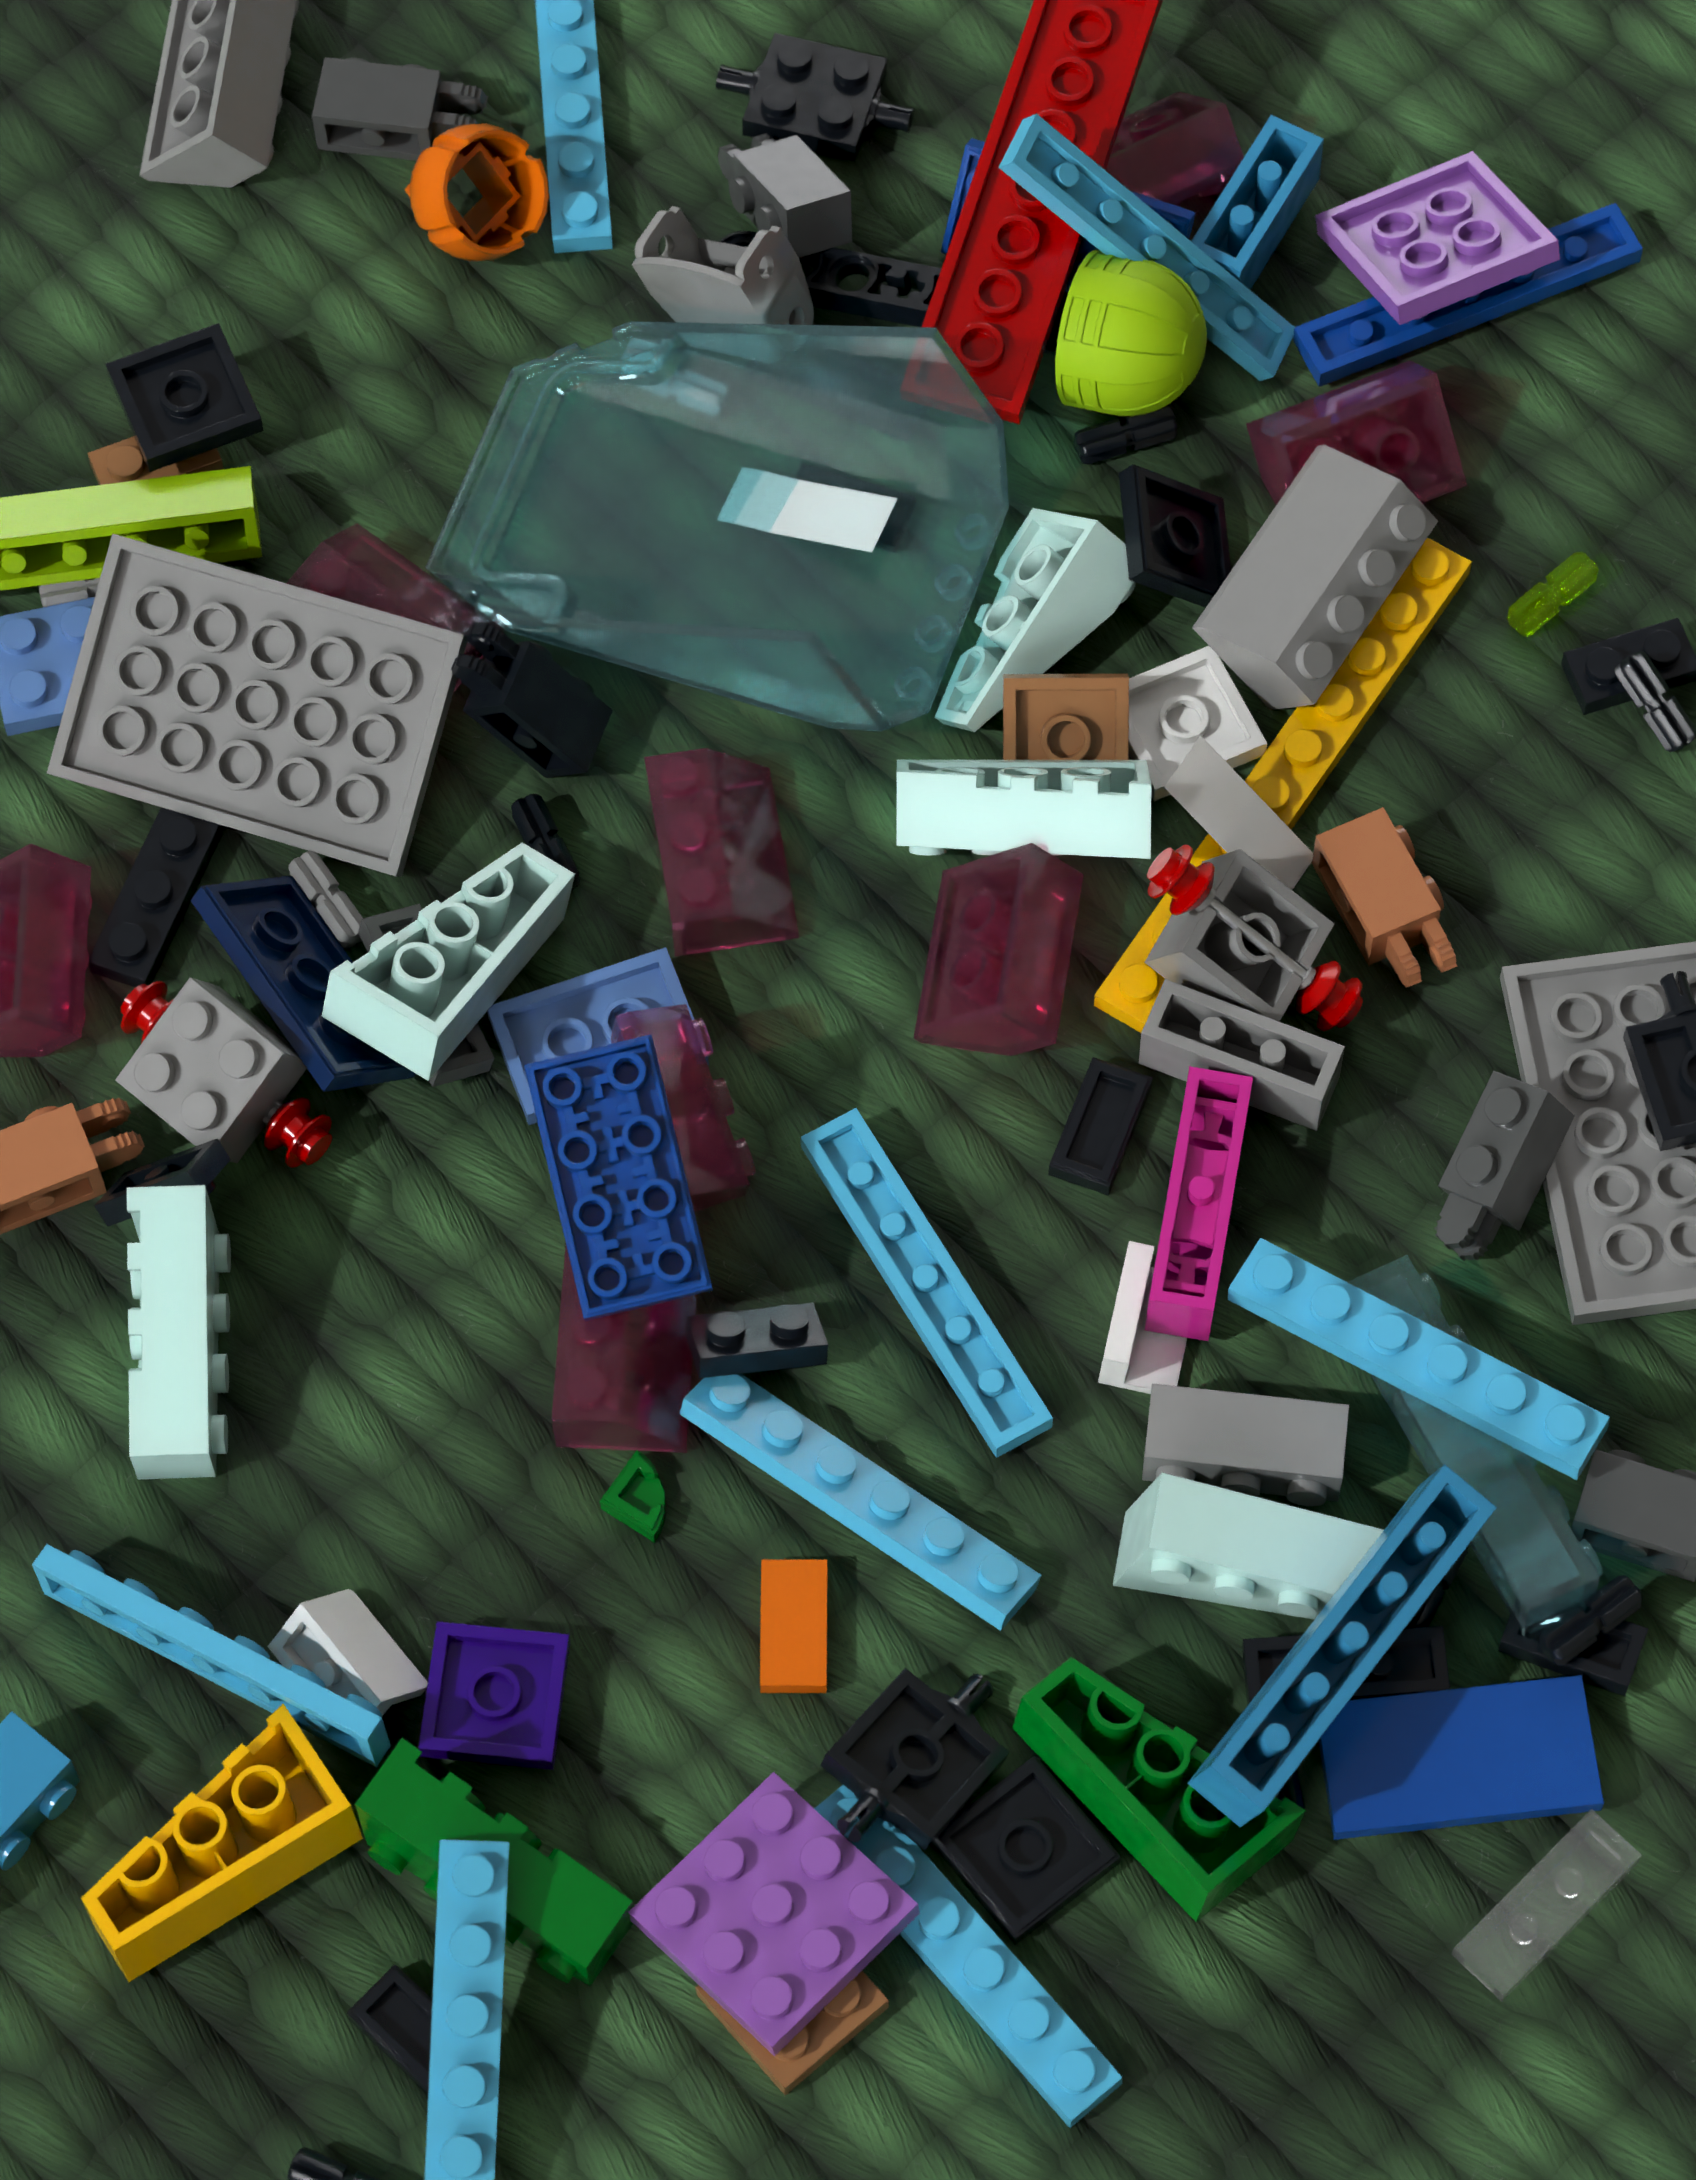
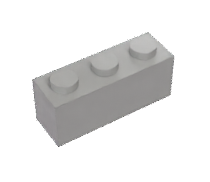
M1165 979L1141 1032L1139 1064L1186 1082L1189 1066L1253 1077L1249 1106L1317 1131L1340 1078L1345 1046Z
M1152 1383L1142 1480L1154 1482L1161 1473H1166L1258 1497L1260 1493L1286 1496L1288 1501L1302 1506H1319L1326 1501L1338 1502L1343 1479L1349 1405Z

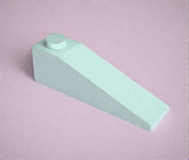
M1032 508L997 565L994 576L1001 581V585L993 604L988 603L980 606L974 622L982 628L976 645L959 657L935 715V718L942 724L976 732L1003 708V674H1043L1116 611L1117 607L1131 595L1136 582L1129 580L1126 544L1098 520Z

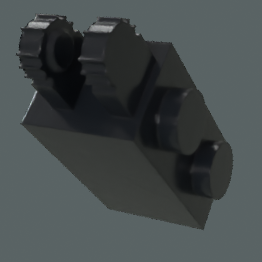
M474 621L472 625H469L465 638L485 659L482 661L480 658L474 657V655L460 653L458 658H455L450 669L453 671L452 674L456 678L461 679V682L471 690L463 711L545 778L587 773L613 710L593 694V688L587 682L571 676L553 661L552 654L543 646L531 641L516 643L505 633L500 632V629L495 628L494 625H490L487 622Z

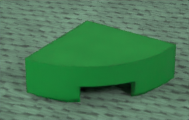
M636 1450L601 1498L600 1508L655 1543L663 1529L666 1517L665 1491L655 1466L644 1454Z

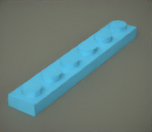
M535 0L554 253L613 249L594 0Z
M1037 113L1022 119L998 168L1103 254L1113 255L1122 259L1127 258L1131 259V261L1151 260L1175 272L1189 285L1201 305L1206 323L1207 339L1257 380L1262 381L1274 377L1294 336V326Z
M857 1108L801 1136V1148L994 1456L997 1458L1053 1427L1052 1415Z
M1262 1238L1258 1240L1228 1288V1300L1575 1480L1579 1478L1608 1429L1609 1416Z
M743 1374L703 1378L684 1397L679 1413L681 1416L1001 1631L1036 1591L1041 1574Z
M46 1544L32 1564L45 1595L271 1713H274L284 1703L300 1728L374 1767L378 1766L391 1745L382 1720V1713L368 1700L355 1694H349L346 1699L326 1689L325 1683L310 1670L299 1665H292L290 1669H287L270 1660L269 1654L254 1641L243 1636H236L233 1641L214 1631L213 1625L198 1612L187 1607H181L177 1612L160 1603L157 1595L144 1584L130 1578L121 1583L104 1574L103 1568L88 1555L77 1550H71L67 1555Z
M842 1785L814 1809L838 1830L837 1821L853 1807L858 1799L851 1790ZM881 1818L877 1819L859 1842L850 1841L918 1903L920 1914L899 1934L1069 2128L1122 2085L1123 2077L914 1841L893 1824ZM854 1825L844 1835L846 1838H848Z
M439 1840L424 2180H495L509 1842Z

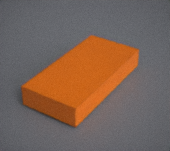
M761 1559L760 1693H827L828 1559Z

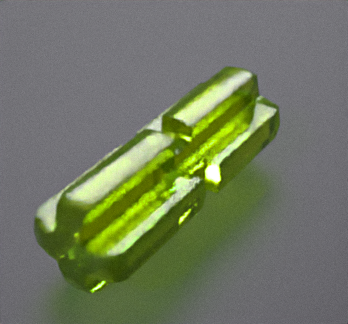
M1574 552L1545 576L1546 583L1538 582L1509 606L1506 617L1508 623L1521 636H1531L1560 612L1559 605L1567 606L1596 582L1599 571L1598 566L1584 552Z

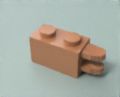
M1384 807L1316 835L1312 865L1368 966L1387 958L1398 975L1399 980H1401L1402 985L1407 988L1422 982L1420 966L1412 955L1411 947L1423 943L1432 962L1441 973L1457 967L1456 955L1439 923L1440 912L1444 909L1441 892L1431 876L1423 877L1414 862L1415 850L1413 843L1402 825L1394 827Z
M120 1097L117 1099L112 1098L79 1111L75 1110L73 1103L62 1107L47 1106L33 1111L23 1122L0 1130V1235L107 1192L101 1172L119 1166L125 1161L137 1158L138 1155L142 1154L141 1152L145 1147L141 1135L134 1133V1131H126L123 1134L120 1133L118 1136H112L91 1145L88 1142V1138L109 1131L110 1128H116L118 1125H122L123 1122L128 1121L131 1111L127 1101H123Z

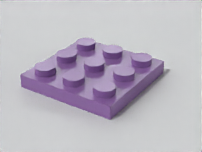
M1473 151L1315 215L1317 234L1399 325L1425 317L1438 309L1465 298L1476 296L1482 291L1516 277L1527 275L1540 267L1560 260L1558 239Z
M773 1772L628 1913L633 1924L772 2055L776 2056L920 1914L916 1901Z

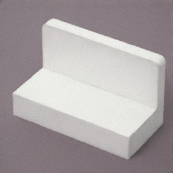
M1129 1241L1098 1383L1151 1394L1152 1383L1178 1385L1187 1338L1144 1330L1154 1267H1150L1155 1246Z
M350 1589L300 1603L268 1645V1648L283 1667L290 1669L292 1665L302 1666L316 1674L325 1683L326 1689L345 1699L349 1694L358 1695L376 1706L382 1713V1716L391 1705L421 1696L428 1685L423 1675L356 1593Z

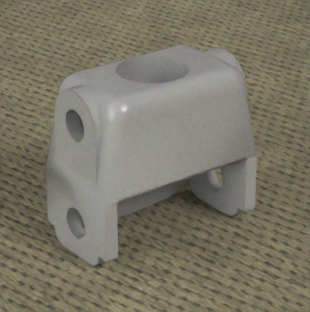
M672 206L669 211L660 210L656 213L635 245L636 259L632 264L633 268L650 295L691 339L763 356L779 357L789 345L796 346L807 338L814 319L813 302L799 257L781 227L772 226L769 231L760 230L749 246L743 247L698 238L679 207ZM664 236L666 246L663 254L660 256L658 246L661 238Z

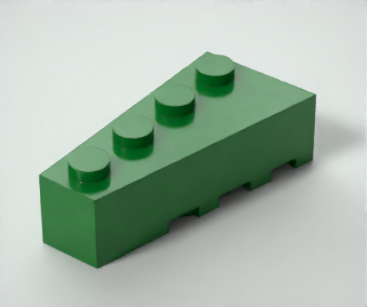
M1070 1657L1022 1696L1012 1729L1187 1914L1197 1922L1293 1841L1306 1810L1286 1797L1283 1801L1274 1797L1262 1813L1242 1827H1239L1188 1784L1189 1780L1210 1755L1196 1745L1198 1739L1177 1725L1174 1729H1171L1143 1711L1145 1706L1143 1703L1076 1659Z
M401 1738L355 1803L366 1843L370 1846L367 1851L368 1855L376 1863L393 1874L401 1875L404 1869L416 1875L426 1882L423 1886L424 1891L437 1901L440 1839L509 1842L505 1945L513 1947L515 1942L519 1941L539 1954L535 1961L555 1978L569 1983L574 1976L590 1987L633 1925L628 1913L633 1908V1901L560 1849H553L549 1857H546L538 1851L542 1842L528 1829V1826L508 1812L506 1814L497 1813L494 1819L484 1813L486 1810L485 1805L470 1792L473 1787L451 1772L448 1773L446 1778H441L440 1781L418 1765L417 1759L422 1751Z

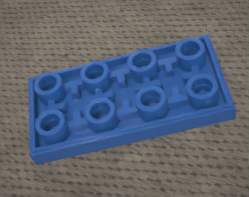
M652 1034L525 1064V1072L584 1320L588 1321L712 1291L713 1287Z
M1582 1675L1349 1700L1319 1739L1334 1840L1601 1811L1604 1805Z

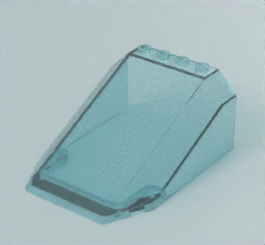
M630 321L612 328L613 338L588 348L581 349L577 343L557 350L547 358H536L511 368L425 569L433 577L508 632L827 728L882 732L930 712L1009 509L1004 422L937 328ZM799 480L898 498L872 553L770 533V530Z

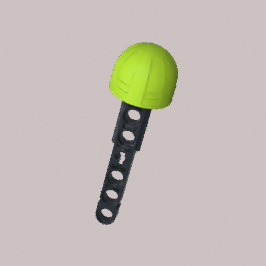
M733 232L722 238L720 242L748 247L758 232ZM830 248L799 258L800 263L808 264L814 268L811 274L805 277L813 306L920 328L922 327L942 269L839 248ZM1100 250L1091 251L1081 262L1069 292H1064L1044 352L1045 354L1056 356L1055 378L1060 401L1067 406L1118 416L1143 415L1165 407L1184 392L1199 372L1207 342L1205 318L1201 305L1192 289L1180 276L1169 268L1151 260L1131 261V259L1127 258L1122 259L1113 255H1105ZM853 274H861L869 278L866 286L856 291H845L838 287L841 280ZM911 289H918V290H919V292H918V291H914V292H911V293H910ZM909 294L908 299L900 298V296H907Z

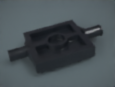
M775 33L765 61L757 67L755 72L727 67L722 64L717 74L716 89L749 96V103L742 119V135L756 137L767 134L774 141L797 135L813 152L856 161L863 139L873 130L875 125L909 133L914 117V108L881 102L880 91L887 74V58Z
M1677 971L1675 978L1674 974L1670 973L1660 980L1671 1011L1657 1020L1627 1026L1623 1036L1660 1151L1696 1143V1004L1687 980V974L1684 971Z
M906 1668L894 1679L831 1747L820 1765L851 1790L858 1799L853 1807L837 1821L838 1830L843 1836L854 1825L847 1839L852 1842H859L877 1819L881 1818L893 1824L924 1850L934 1842L1003 1765L1009 1754L1006 1748L983 1731L973 1715L987 1698L993 1695L994 1690L988 1680L977 1690L983 1676L972 1674L961 1689L953 1697H950L947 1694L931 1689Z

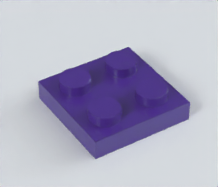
M437 1621L418 1747L422 1751L420 1757L554 1770L570 1650L569 1634Z

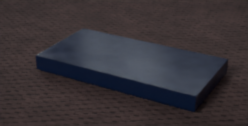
M293 876L204 885L199 888L191 902L323 1092L409 1079L415 1076L416 1073L322 1017L330 971L346 960L350 963H353V961Z

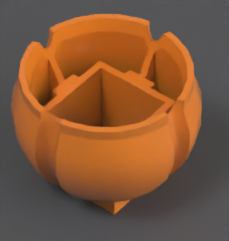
M489 124L459 125L443 132L434 139L432 147L422 151L412 171L411 183L404 190L410 197L411 207L418 226L428 230V238L434 246L455 258L467 261L496 260L524 246L525 243L522 238H526L532 233H537L547 211L549 199L548 179L541 159L525 154L530 146L525 140L501 127ZM461 169L465 171L483 195L464 217L460 215L448 199L447 192L448 182Z

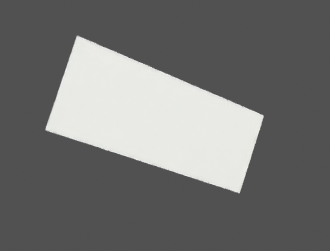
M742 469L717 523L872 553L898 498Z
M1200 735L1164 788L1227 853L1241 849L1293 890L1312 862L1313 852Z

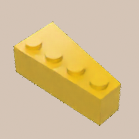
M284 1703L266 1719L268 1726L249 1745L245 1746L241 1743L222 1762L224 1769L197 1795L193 1792L189 1793L173 1809L175 1816L152 1838L145 1836L81 1897L98 1934L128 1982L141 1976L363 1839L350 1803Z

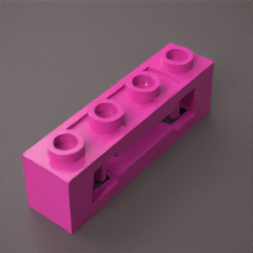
M1189 1066L1148 1302L1145 1331L1209 1341L1253 1077Z

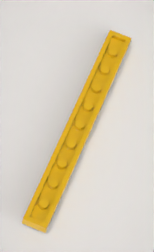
M1427 537L1315 705L1296 707L1251 771L1245 782L1291 830L1469 576L1472 561ZM1208 833L1192 855L1190 863L1198 867L1202 861L1226 854L1227 852ZM1167 893L1094 995L1095 1007L1140 1033L1165 980L1164 977L1144 962L1172 915L1169 910L1172 897Z

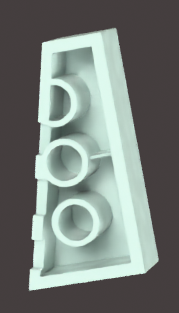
M897 760V846H909V852L916 855H940L946 853L947 848L969 849L974 854L990 856L1003 855L1009 852H1026L1050 856L1083 855L1151 859L1152 784L1147 760Z
M523 842L465 880L459 892L442 903L435 900L419 911L417 920L395 935L389 931L371 943L368 953L353 963L346 960L331 970L322 1017L429 1081L564 920L575 873Z
M205 1185L128 1187L127 1212L131 1213L140 1243H127V1270L130 1271L133 1299H140V1307H132L128 1310V1335L132 1360H139L138 1368L129 1369V1457L138 1480L216 1477L217 1454H227L228 1452L227 1416L217 1415V1394L228 1393L229 1390L227 1354H218V1333L229 1332L230 1329L228 1293L219 1294V1273L230 1272L231 1269L229 1234H219Z
M1161 1473L1125 1512L1113 1586L1315 1620L1384 1530Z

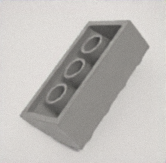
M172 0L139 176L154 182L231 188L268 168L274 153L272 139L276 116L282 106V96L280 93L284 70L291 55L289 42L293 19L299 9V0Z
M1325 444L1319 445L1315 448L1192 628L1270 710L1315 705L1438 520L1400 479Z

